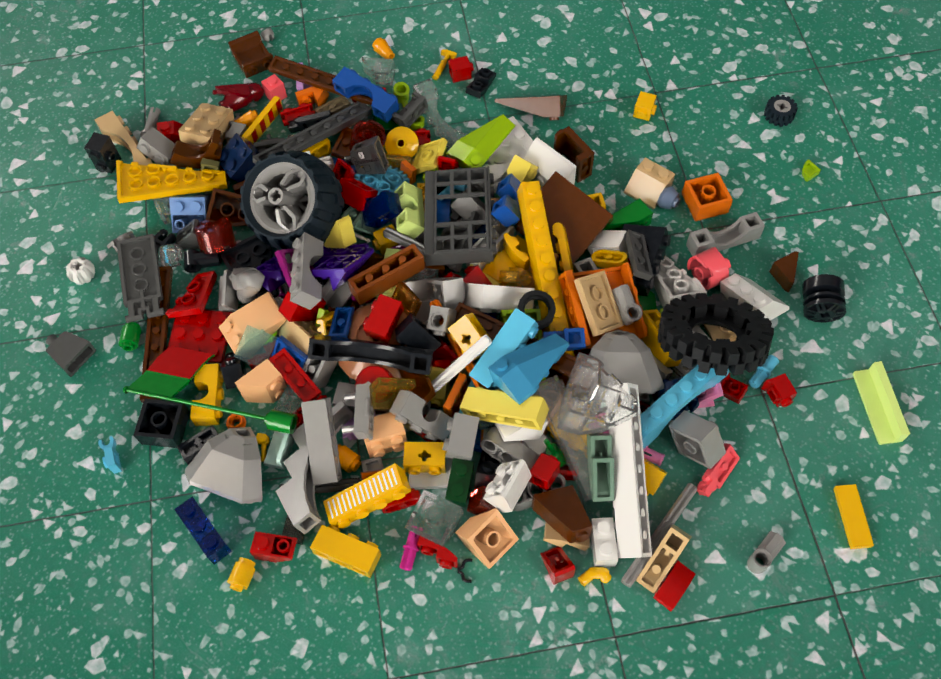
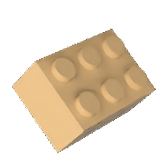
M201 103L178 130L180 141L190 145L205 144L210 139L214 129L221 131L220 138L224 141L225 134L230 129L229 123L234 121L233 109Z

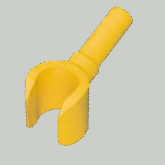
M257 433V443L261 444V462H264L270 438L264 433Z

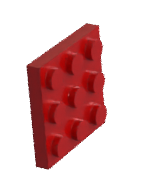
M204 310L202 314L175 317L167 348L175 346L214 354L215 356L208 362L222 363L228 342L219 326L233 312Z

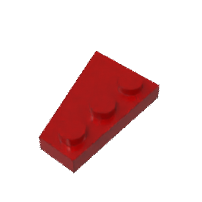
M215 271L198 273L186 287L187 292L175 300L176 305L174 308H169L165 312L167 317L175 318L202 314L217 279Z

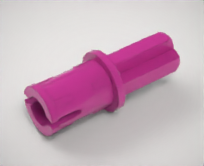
M410 527L406 545H403L404 552L399 566L402 570H412L416 552H419L417 542L419 536L423 533L422 529L417 530L416 527Z

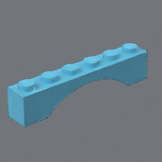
M697 365L640 414L643 450L658 437L669 421L686 404L707 389L715 387L726 376L716 375L714 368H710L708 374L698 372L699 365Z

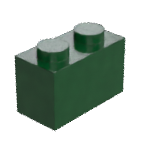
M453 458L445 496L446 504L467 507L474 471L473 461Z

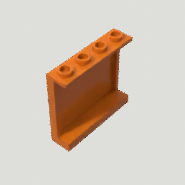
M628 262L618 267L573 273L572 270H567L558 277L570 327L584 328L586 348L578 349L577 351L591 349L605 333L593 337L574 280L605 270L611 290L628 284L635 303L642 308L639 304L637 288L633 282L632 269L629 267ZM643 315L631 325H624L611 330L634 333L640 340L648 336V328L644 322Z

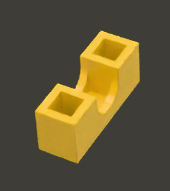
M219 363L204 364L194 376V384L198 390H207L208 393L204 398L192 400L193 402L222 407L221 400L224 399L222 385L224 379ZM191 405L190 419L195 426L219 425L220 418L223 416L222 411Z

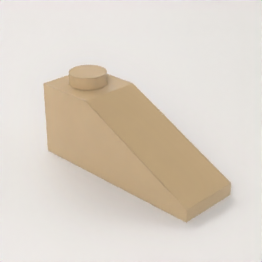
M673 524L636 581L654 594L692 536Z

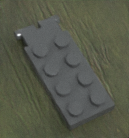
M154 234L116 241L123 305L128 308L129 314L125 316L126 323L144 320V314H147L148 318L165 315L164 307L161 308L160 300L164 299Z

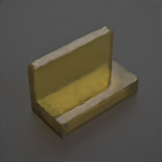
M378 377L369 386L373 409H391L400 390L412 391L416 387L415 379Z

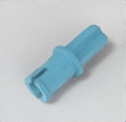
M769 355L765 363L761 367H757L756 372L748 381L752 388H759L764 380L771 376L772 370L779 363L777 357Z

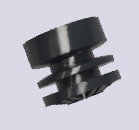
M821 274L809 277L802 284L804 317L810 321L820 323L833 322L844 317L846 314V301L843 279L835 275Z

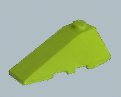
M502 114L457 140L446 154L450 158L456 159L459 166L463 169L482 167L516 125Z

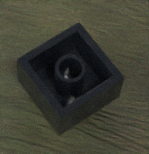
M145 398L134 431V437L142 445L177 448L176 446L182 443L190 411L183 403Z

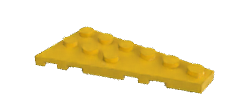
M116 160L117 199L119 203L213 191V188L228 189L225 171L210 169L196 171L190 167L177 169V166L148 164L146 166L139 165L138 162L126 164L123 161Z

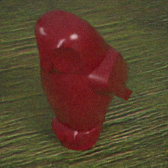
M258 83L215 86V90H212V95L224 96L218 105L233 109V112L246 107L253 100L259 101L264 95V89Z

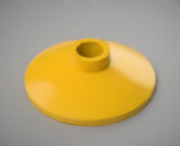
M400 126L392 129L385 139L387 153L397 161L413 158L419 148L417 135L408 127ZM400 140L404 141V145L402 147L398 145V142Z

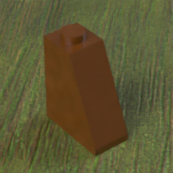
M573 485L533 495V511L569 543L584 542L590 538L593 526Z

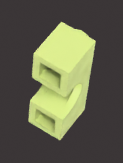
M404 181L394 191L395 205L403 209L396 217V227L398 232L415 239L424 232L425 218L422 189Z

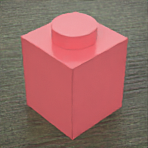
M275 74L261 81L265 96L270 101L274 96L280 97V100L287 98L284 83Z

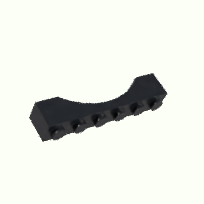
M314 334L309 338L308 359L373 363L423 375H430L432 371L434 350Z

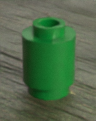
M130 322L125 323L122 327L118 344L123 350L132 351L138 348L141 336L140 325Z

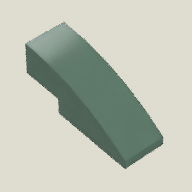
M608 433L587 434V458L592 501H614L612 435Z

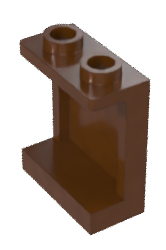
M258 31L228 42L231 53L246 78L268 70L273 60V55L267 51Z
M569 126L557 131L554 137V150L561 155H565L570 162L577 166L575 181L579 183L592 175L595 153Z

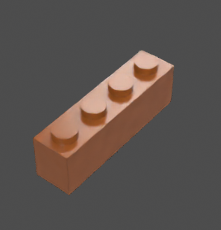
M413 243L349 278L350 292L357 302L362 305L424 270V256Z

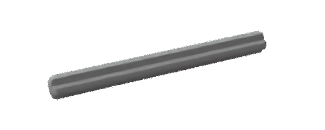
M692 483L686 485L652 534V555L696 493L697 487ZM651 557L636 558L622 577L621 582L630 588Z

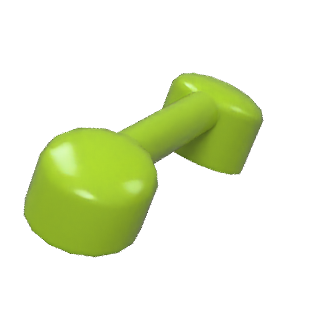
M397 82L393 87V94L397 97L398 103L405 107L410 97V89L406 83ZM420 116L409 128L411 130L423 128L425 125L424 117Z

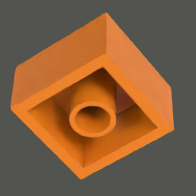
M719 173L687 180L684 183L682 196L695 222L729 212L733 199Z

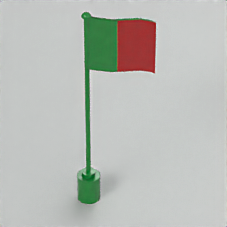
M170 346L156 358L143 375L130 386L123 388L125 394L130 392L264 420L268 430L293 434L297 427L298 417L297 414L272 409L266 416L174 398L175 395L188 385L201 367L215 356L210 353Z

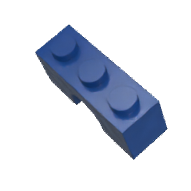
M512 173L498 183L496 193L501 198L493 204L491 215L506 228L512 224L515 225L521 218L517 198V190L521 182Z

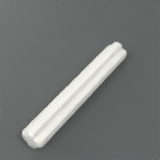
M484 335L431 382L435 392L440 390L489 347L492 340L487 335Z

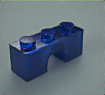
M193 497L174 509L206 557L214 565L232 552Z

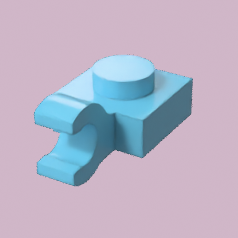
M110 436V443L108 445H105L102 439L99 440L98 444L105 454L102 457L105 468H109L115 474L122 472L119 453L116 451L117 442Z

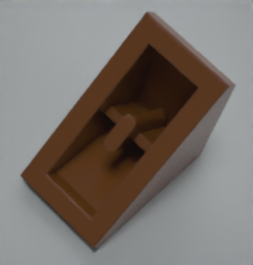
M797 251L775 261L769 271L786 292H789L794 284L799 255Z

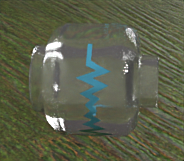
M176 243L159 247L157 253L159 264L161 263L164 267L182 265L184 261V249L182 247H179Z

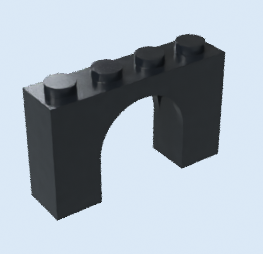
M624 224L622 230H631L643 234L645 237L653 277L649 281L636 276L632 278L638 295L648 297L650 289L654 287L655 276L659 274L660 263L665 258V250L670 245L671 236L668 235L667 227Z

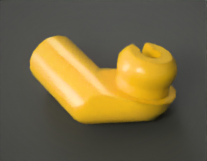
M590 567L578 577V581L584 587L593 579H600L601 582L608 583L611 580V574L606 567Z

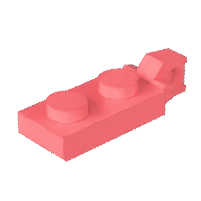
M724 443L726 454L711 469L708 468L702 476V481L697 486L699 495L709 497L716 489H720L740 460L731 444Z

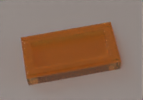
M398 282L391 298L402 302L407 316L412 313L416 317L423 302L404 282Z

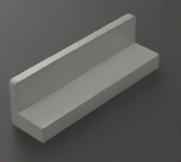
M328 397L302 402L301 407L313 484L338 482L342 479L331 399Z

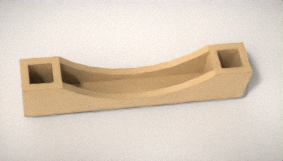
M112 110L94 119L103 135L110 136L112 142L122 145L132 153L133 162L146 166L153 164L149 157L146 158V155L137 149L138 141L135 136H130L132 133L128 126H123L125 123L120 115L116 116Z

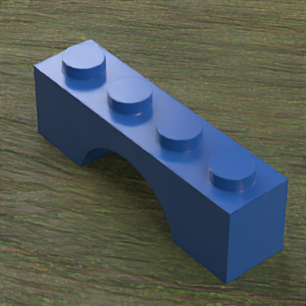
M344 66L332 80L335 91L346 98L355 95L370 97L373 100L371 106L374 115L386 123L393 117L392 114L400 109L398 99L394 94L385 92L381 86L372 84L368 78L359 76L353 69L350 70Z

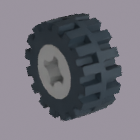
M773 96L768 100L765 107V119L769 120L770 124L774 123V126H787L795 118L798 110L797 103H794L795 100L790 99L789 96Z

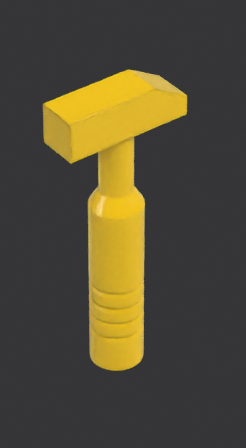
M447 49L441 50V55L445 57L441 60L432 76L434 80L439 79L447 65V60L457 57L456 52Z

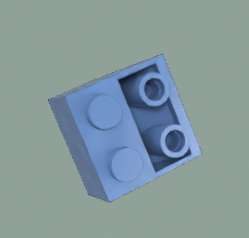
M186 194L169 197L172 233H178L195 218L199 220L204 233H208L210 224L205 223L211 194Z

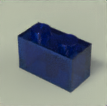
M384 190L375 198L369 199L362 211L365 226L380 228L396 218L402 212L398 193Z

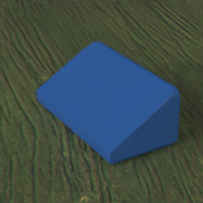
M336 307L328 336L348 338L355 307Z

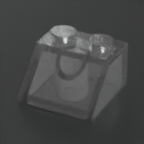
M423 490L405 529L443 547L455 533L464 515V511L461 506Z

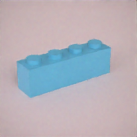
M515 308L493 339L491 345L469 373V376L489 390L498 389L499 387L494 384L488 367L502 356L527 346L528 340L530 338L533 339L538 332V323Z

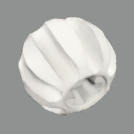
M78 257L77 259H72L67 264V277L76 284L83 285L84 283H89L95 276V267L90 260Z

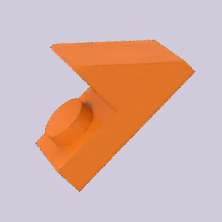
M313 86L295 92L298 105L302 103H316L317 107H320L326 103L330 96L328 91Z

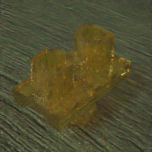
M509 267V271L500 270L499 282H508V286H527L532 281L531 273L523 268Z

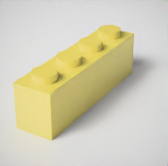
M468 387L459 407L463 414L480 417V421L542 430L549 411L545 399L541 396H530L519 405L502 390H488L483 387Z

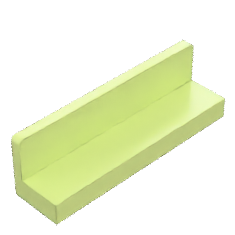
M882 361L874 362L867 370L854 371L853 377L878 444L903 442L910 435V432Z

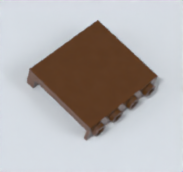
M555 171L541 188L553 252L557 253L555 243L558 242V239L553 235L552 226L554 223L559 222L566 229L572 264L574 266V263L578 261L606 225L613 221V215ZM520 218L519 222L515 224V230L524 236L522 218Z

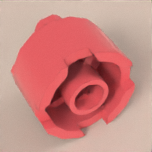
M712 247L689 258L687 262L688 271L691 270L693 277L697 278L707 290L720 285V281L729 277L730 261L724 258L716 247Z

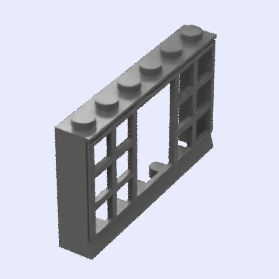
M489 166L425 171L424 257L426 266L494 262L493 254H497L496 242L493 243V239H496V228H492V225H496L495 217L491 215L493 204L495 203L494 200H491L492 197H495L494 186L491 187V184H494V175L490 173ZM471 184H484L485 192L471 193ZM467 185V193L454 194V186ZM450 186V194L437 195V187ZM485 196L486 220L437 223V200ZM486 224V233L472 234V225ZM468 225L467 235H454V226ZM450 227V236H437V228ZM486 238V247L472 248V239ZM468 239V248L455 249L454 240ZM450 240V250H437V241Z

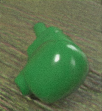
M545 439L544 443L547 446L546 454L556 457L560 461V467H563L566 464L564 450L559 449L555 443H550L548 439Z

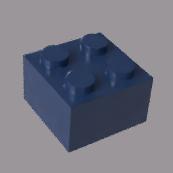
M236 133L222 150L218 161L228 176L239 183L246 179L245 175L255 166L252 157L260 152L249 140Z

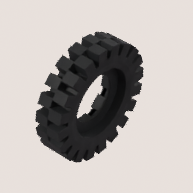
M696 293L695 298L690 294L683 295L681 300L675 298L670 301V304L664 306L659 324L658 342L661 343L660 347L664 352H669L671 359L674 361L682 359L681 365L689 369L698 364V372L708 374L710 368H714L716 375L726 376L729 369L734 376L742 375L744 370L750 373L757 370V366L761 367L765 363L771 347L774 328L771 327L772 323L769 318H764L765 314L759 309L753 310V305L747 302L738 305L739 299L728 297L726 301H723L722 295L712 294V298L709 299L706 293ZM696 325H715L734 332L737 338L736 341L730 342V339H716L714 341L709 340L707 336L701 333H693L692 329Z

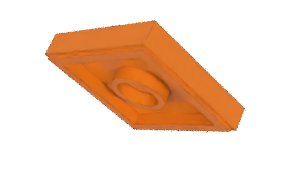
M459 373L443 405L444 413L452 418L455 412H459V407L468 388L467 376L465 374Z

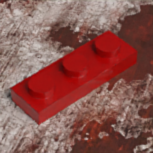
M285 348L268 359L281 373L284 381L302 402L313 401L322 394L321 390Z

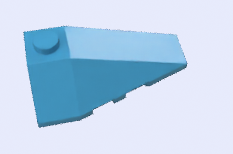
M555 333L502 356L489 366L488 369L494 384L520 405L538 390L541 380L549 375L551 366L559 361L570 345L569 342Z

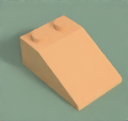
M270 292L263 294L233 312L219 326L235 355L252 358L265 342L286 322L287 319L278 311L280 307Z

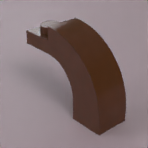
M214 129L208 142L202 145H190L177 140L172 150L170 164L183 168L200 169L202 158L218 161L221 157L223 139L220 138L221 131Z

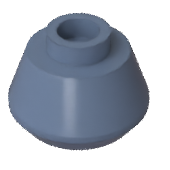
M673 186L666 187L660 194L657 201L660 208L672 209L679 205L680 195Z

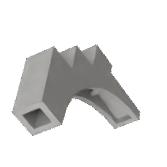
M342 400L332 407L336 434L354 416L352 410ZM303 423L291 434L299 450L283 461L292 478L275 492L293 526L303 534H306L321 522V518L316 507L315 485L312 481Z

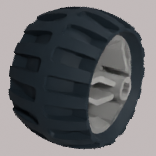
M294 150L275 152L257 161L252 170H249L245 175L246 179L240 189L241 212L245 215L244 220L250 230L260 240L280 250L293 249L292 244L294 240L301 237L304 232L323 241L328 238L335 222L342 218V208H344V198L341 194L343 192L342 186L331 168L311 154Z

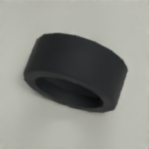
M540 290L530 291L522 296L517 309L525 313V306L529 301H543L548 307V314L543 320L536 321L539 325L538 330H542L553 321L556 311L555 302L546 292Z

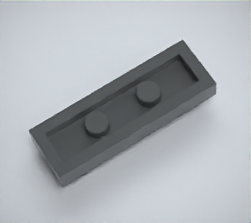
M628 230L624 236L633 276L649 281L653 277L645 237L643 234Z

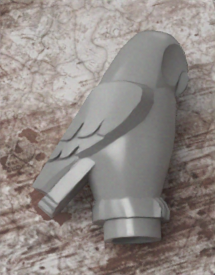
M251 267L234 268L228 276L232 281L233 288L237 291L238 300L242 303H250L255 299V295L260 291L265 278L259 270Z

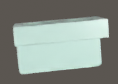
M274 431L264 460L265 466L285 470L286 466L283 461L289 457L294 443V438L291 434Z

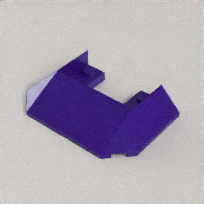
M367 243L352 244L345 249L326 248L323 245V256L313 265L312 275L322 279L330 278L332 289L335 291L360 270L372 256L374 250L372 247L369 248ZM276 256L256 267L265 276L262 286L269 292L286 283Z

